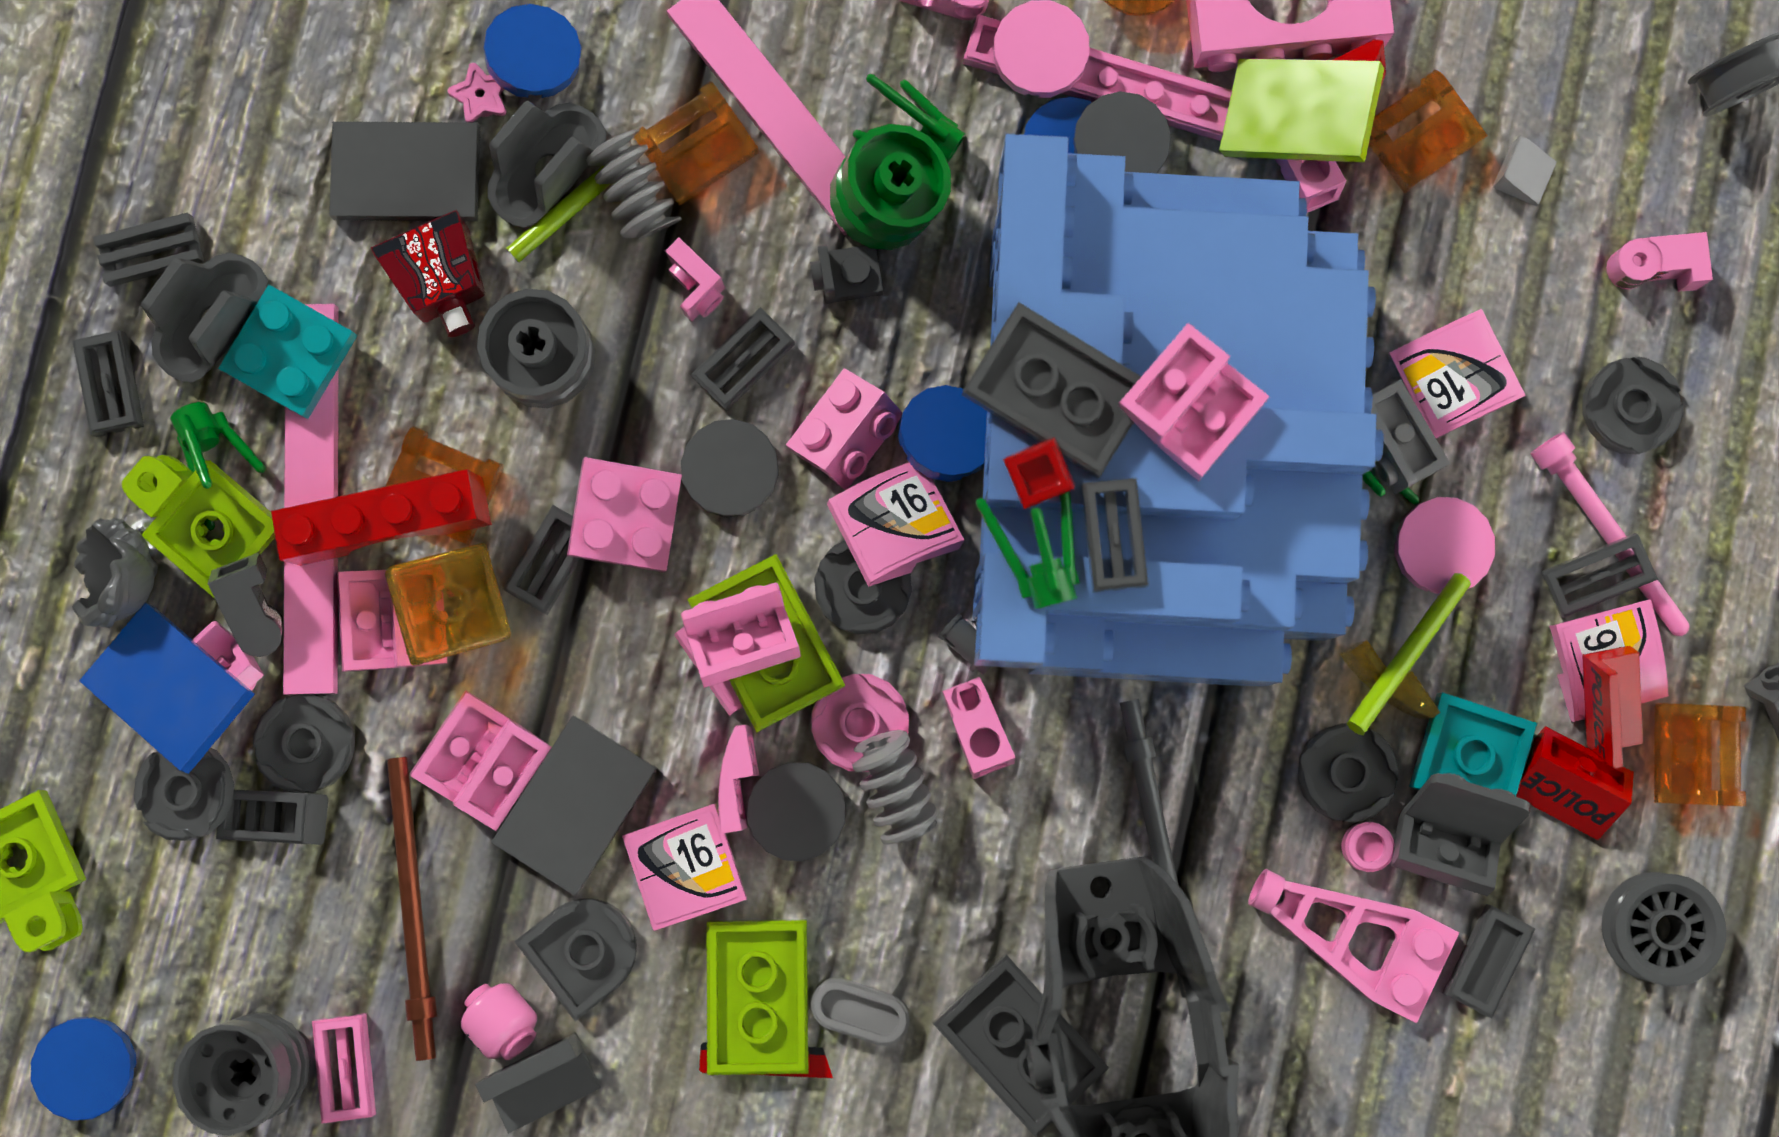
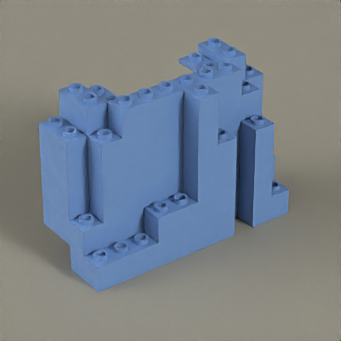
M1005 134L999 164L997 216L991 239L989 287H993L990 347L1014 308L1020 302L1142 377L1189 323L1231 356L1227 362L1229 365L1270 397L1200 481H1197L1170 458L1135 423L1132 424L1099 479L1064 458L1076 486L1073 490H1070L1075 567L1080 581L1079 584L1074 585L1076 599L1039 609L1034 608L1032 597L1022 599L1018 582L982 517L980 562L974 576L972 622H976L974 666L1029 668L1028 674L1258 687L1281 683L1283 674H1288L1290 671L1292 658L1291 645L1284 643V639L1326 641L1345 635L1346 626L1350 627L1354 619V599L1352 596H1347V583L1359 579V571H1365L1367 566L1368 545L1366 540H1360L1361 520L1367 519L1370 498L1368 489H1362V475L1375 467V461L1381 460L1384 435L1381 429H1376L1377 414H1371L1373 403L1372 389L1365 387L1366 368L1371 367L1374 357L1373 337H1367V317L1371 318L1373 316L1376 292L1374 287L1368 286L1369 270H1364V250H1358V233L1308 231L1306 198H1299L1300 181L1125 172V156L1068 153L1069 137ZM987 411L983 499L986 500L1027 575L1031 577L1029 566L1042 562L1031 511L1034 508L1041 509L1054 559L1061 557L1063 565L1060 495L1026 509L1023 508L1003 459L1039 442ZM1137 478L1148 586L1092 592L1081 485L1083 483ZM1125 491L1115 492L1124 576H1134ZM1103 493L1095 494L1105 579L1112 578L1104 496Z

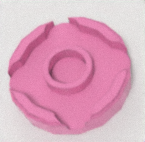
M1031 0L1014 7L1001 20L994 37V64L1001 79L1015 92L1023 95L1027 93L1032 96H1039L1038 98H1052L1068 91L1081 78L1089 58V35L1082 20L1068 7L1051 0Z
M1436 497L1416 505L1402 518L1397 529L1396 542L1394 543V555L1402 574L1415 587L1434 594H1440L1454 573L1466 576L1471 582L1469 588L1474 587L1488 573L1495 557V536L1488 519L1474 505L1452 497Z
M851 674L842 677L846 686L817 701L812 710L811 731L818 750L832 764L847 771H854L852 765L863 757L862 752H854V748L858 743L875 735L893 730H903L908 734L909 714L903 697L889 682L872 674Z

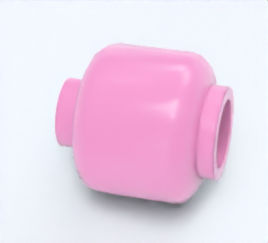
M502 983L490 987L489 984H483L475 989L465 1000L464 1004L467 1009L462 1016L461 1028L488 1059H498L501 1057L504 1060L513 1059L522 1053L535 1039L536 1032L534 1028L537 1022V1014L511 984Z

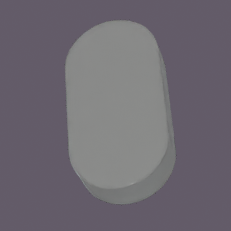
M834 977L820 983L812 996L811 1009L813 1016L820 1025L827 1029L881 1046L892 1045L898 1042L907 1032L909 1026L907 1007L900 998L893 994L844 978Z

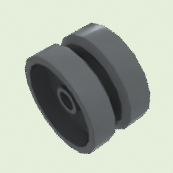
M523 289L505 295L489 308L479 326L477 350L483 369L509 398L527 407L551 408L569 402L585 388L594 371L596 350L589 329L567 300L548 290ZM545 345L542 351L535 349L532 356V350L536 346Z

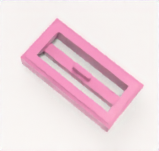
M367 1013L312 1021L321 1124L373 1117L376 1115ZM348 1027H353L360 1101L359 1108H355ZM335 1029L343 1110H335L328 1030Z

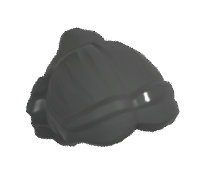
M100 518L96 520L91 527L86 529V538L77 543L76 549L79 555L74 563L79 573L85 575L84 583L89 591V597L80 598L72 607L83 625L110 628L115 621L135 614L147 602L154 587V578L158 572V566L150 556L147 541L137 529H133L126 524L124 519Z

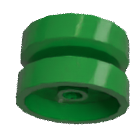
M887 124L870 129L856 141L848 156L838 166L830 184V205L837 223L851 239L872 249H897L909 245L944 209L951 192V170L943 151L928 135L905 125Z

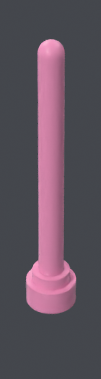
M1564 431L1553 436L1530 453L1541 470L1547 468L1551 475L1557 474L1607 544L1626 537L1623 530L1574 464V461L1577 459L1572 452L1575 446ZM1630 548L1615 554V556L1620 561L1634 555V552ZM1639 565L1626 570L1631 577L1642 573ZM1659 580L1638 587L1647 600L1651 599L1654 610L1673 635L1684 636L1688 633L1690 628L1689 622Z

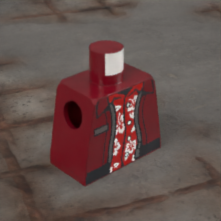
M457 210L371 247L374 256L409 308L423 323L440 317L448 337L463 335L475 327L467 304L481 299L485 295L469 228Z

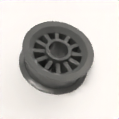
M1779 32L1729 54L1688 79V84L1697 83L1708 106V109L1703 113L1704 117L1724 111L1779 84Z
M1647 872L1635 875L1622 882L1612 892L1603 910L1602 936L1608 953L1621 969L1633 977L1664 986H1682L1693 983L1704 977L1715 967L1725 947L1726 923L1719 903L1706 887L1686 876L1660 872ZM1645 900L1647 907L1641 901ZM1690 908L1692 912L1685 914ZM1634 912L1639 915L1637 920L1632 919ZM1663 916H1666L1670 922L1671 929L1668 937L1660 941L1656 934V925ZM1691 924H1696V931L1691 930ZM1630 926H1635L1637 932L1631 934ZM1690 937L1695 938L1692 945L1688 942ZM1639 943H1642V944L1638 947V949H1636L1635 945H1637V944H1639ZM1680 950L1686 954L1684 957H1682Z

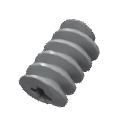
M640 129L630 130L599 145L586 159L589 166H604L595 176L596 183L613 184L604 193L603 198L606 202H621L611 215L614 220H629L620 231L623 238L637 237L641 239L682 220L680 216L665 217L664 212L674 203L672 198L657 199L655 196L666 185L664 180L648 181L647 177L657 167L655 162L640 163L639 158L649 149L648 145H632L630 142L641 131Z
M893 730L875 735L858 743L854 748V752L863 753V757L852 765L854 772L870 771V775L859 783L861 790L877 789V793L866 801L868 808L884 807V811L873 819L874 823L880 827L891 825V829L880 836L882 843L887 845L914 840L931 831L937 824L935 820L938 814L937 809L933 803L928 802L931 797L928 786L921 784L924 775L921 768L914 766L917 757L914 750L907 748L910 739L907 732L903 730Z

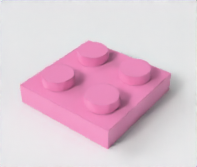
M584 457L567 556L666 572L682 475Z

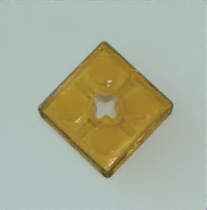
M484 543L393 565L385 572L411 665L416 666L500 643L511 637L512 634L487 546ZM441 592H447L450 599L458 598L460 606L453 610L454 617H448L446 611H439L437 609L436 603L442 599Z

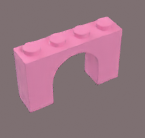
M1186 0L1194 68L1208 67V70L1211 72H1224L1237 67L1239 59L1303 58L1304 60H1328L1333 55L1345 54L1374 39L1383 40L1385 47L1394 34L1390 0H1327V7L1320 15L1309 21L1296 24L1280 23L1263 16L1251 5L1249 0Z

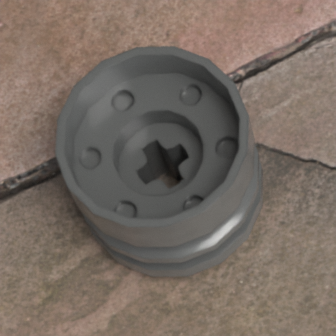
M254 1012L200 1031L184 1045L175 1062L172 1086L178 1107L193 1125L210 1134L231 1136L250 1130L266 1120L283 1113L300 1098L309 1081L310 1056L305 1039L294 1025L275 1014ZM249 1060H253V1062L256 1064V1065L253 1067V1069H252V1066H253V1065H252V1063H251ZM251 1069L255 1077L251 1076V1074L249 1073Z

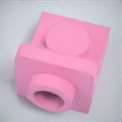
M678 237L665 251L670 262L673 264L668 271L688 291L694 285L697 287L680 305L684 315L690 321H693L699 314L702 317H707L718 307L723 300L721 292L725 289L721 277Z

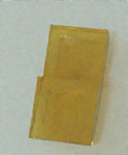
M1367 640L1357 642L1340 653L1350 669L1370 689L1386 669ZM1413 671L1408 672L1387 702L1417 719L1433 718L1441 713Z

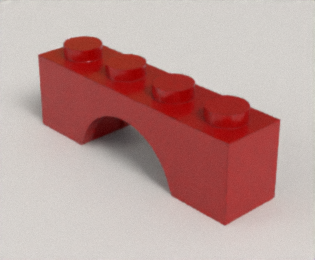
M468 469L271 511L279 560L299 566L348 556L350 552L358 548L379 542L415 536L448 535L492 525L483 477Z

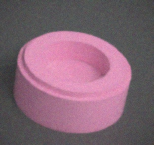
M1359 822L1352 825L1345 832L1341 843L1342 853L1348 864L1357 870L1365 872H1376L1385 868L1392 860L1395 846L1391 833L1384 826L1374 822Z

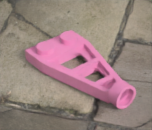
M1264 869L1257 878L1248 900L1250 906L1270 914L1367 999L1415 1023L1418 1022L1460 933L1416 910L1286 881L1284 877L1268 869ZM1283 892V901L1280 904L1276 905ZM1313 903H1323L1337 908L1345 914L1333 941H1326L1305 925L1304 920ZM1368 922L1387 926L1395 934L1393 944L1379 970L1368 969L1350 952L1349 942L1359 924Z

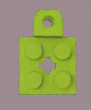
M159 455L157 457L143 456L121 483L124 493L149 517H156L143 532L142 536L214 598L207 584L212 570L258 552L261 555L275 538L271 512L211 460H205L212 481V486L206 489L203 488L196 470L192 472L178 459L169 455ZM207 518L211 521L221 520L224 525L222 530L225 533L222 540L216 538L209 542L205 538L208 528L204 525V522Z
M37 790L0 809V924L6 921L15 943L24 952H35L38 949L51 951L79 937L82 933L81 915L71 892L66 890L86 881V877L46 790ZM16 844L19 849H26L28 858L25 860L26 865L23 869H20L18 866L9 867L7 864V860L13 856L12 847Z

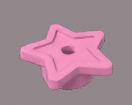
M470 63L465 81L448 89V95L464 105L466 122L473 123L479 117H488L493 114L504 116L507 113L502 101L504 89L497 84L491 75H486L476 63ZM483 90L485 93L483 97H477L476 92Z

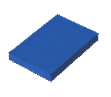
M146 602L79 680L179 771L187 774L192 771L255 695L253 691L160 611Z

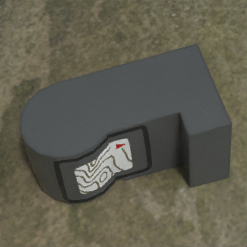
M259 552L212 570L207 583L238 646L243 652L256 657L267 656L278 648L284 626L282 615L277 609L268 605L259 584L265 582L267 568Z

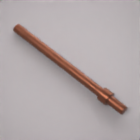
M397 757L387 759L410 995V999L405 1000L407 1021H412L416 1061L436 1058L433 1017H437L436 996H430L408 758Z

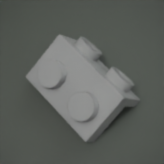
M1401 379L1373 394L1371 414H1377L1376 429H1381L1384 435L1383 454L1380 461H1375L1374 471L1385 486L1391 487L1395 495L1451 464Z

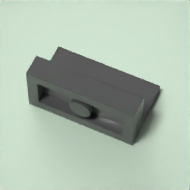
M576 1032L485 1076L475 1084L483 1103L491 1099L493 1100L508 1134L601 1088Z

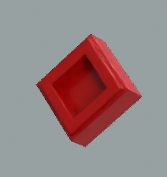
M1055 437L1003 459L1024 509L1073 490L1076 487Z

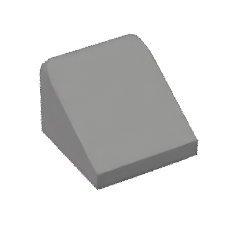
M1519 136L1510 145L1493 188L1538 206L1557 161L1529 139Z

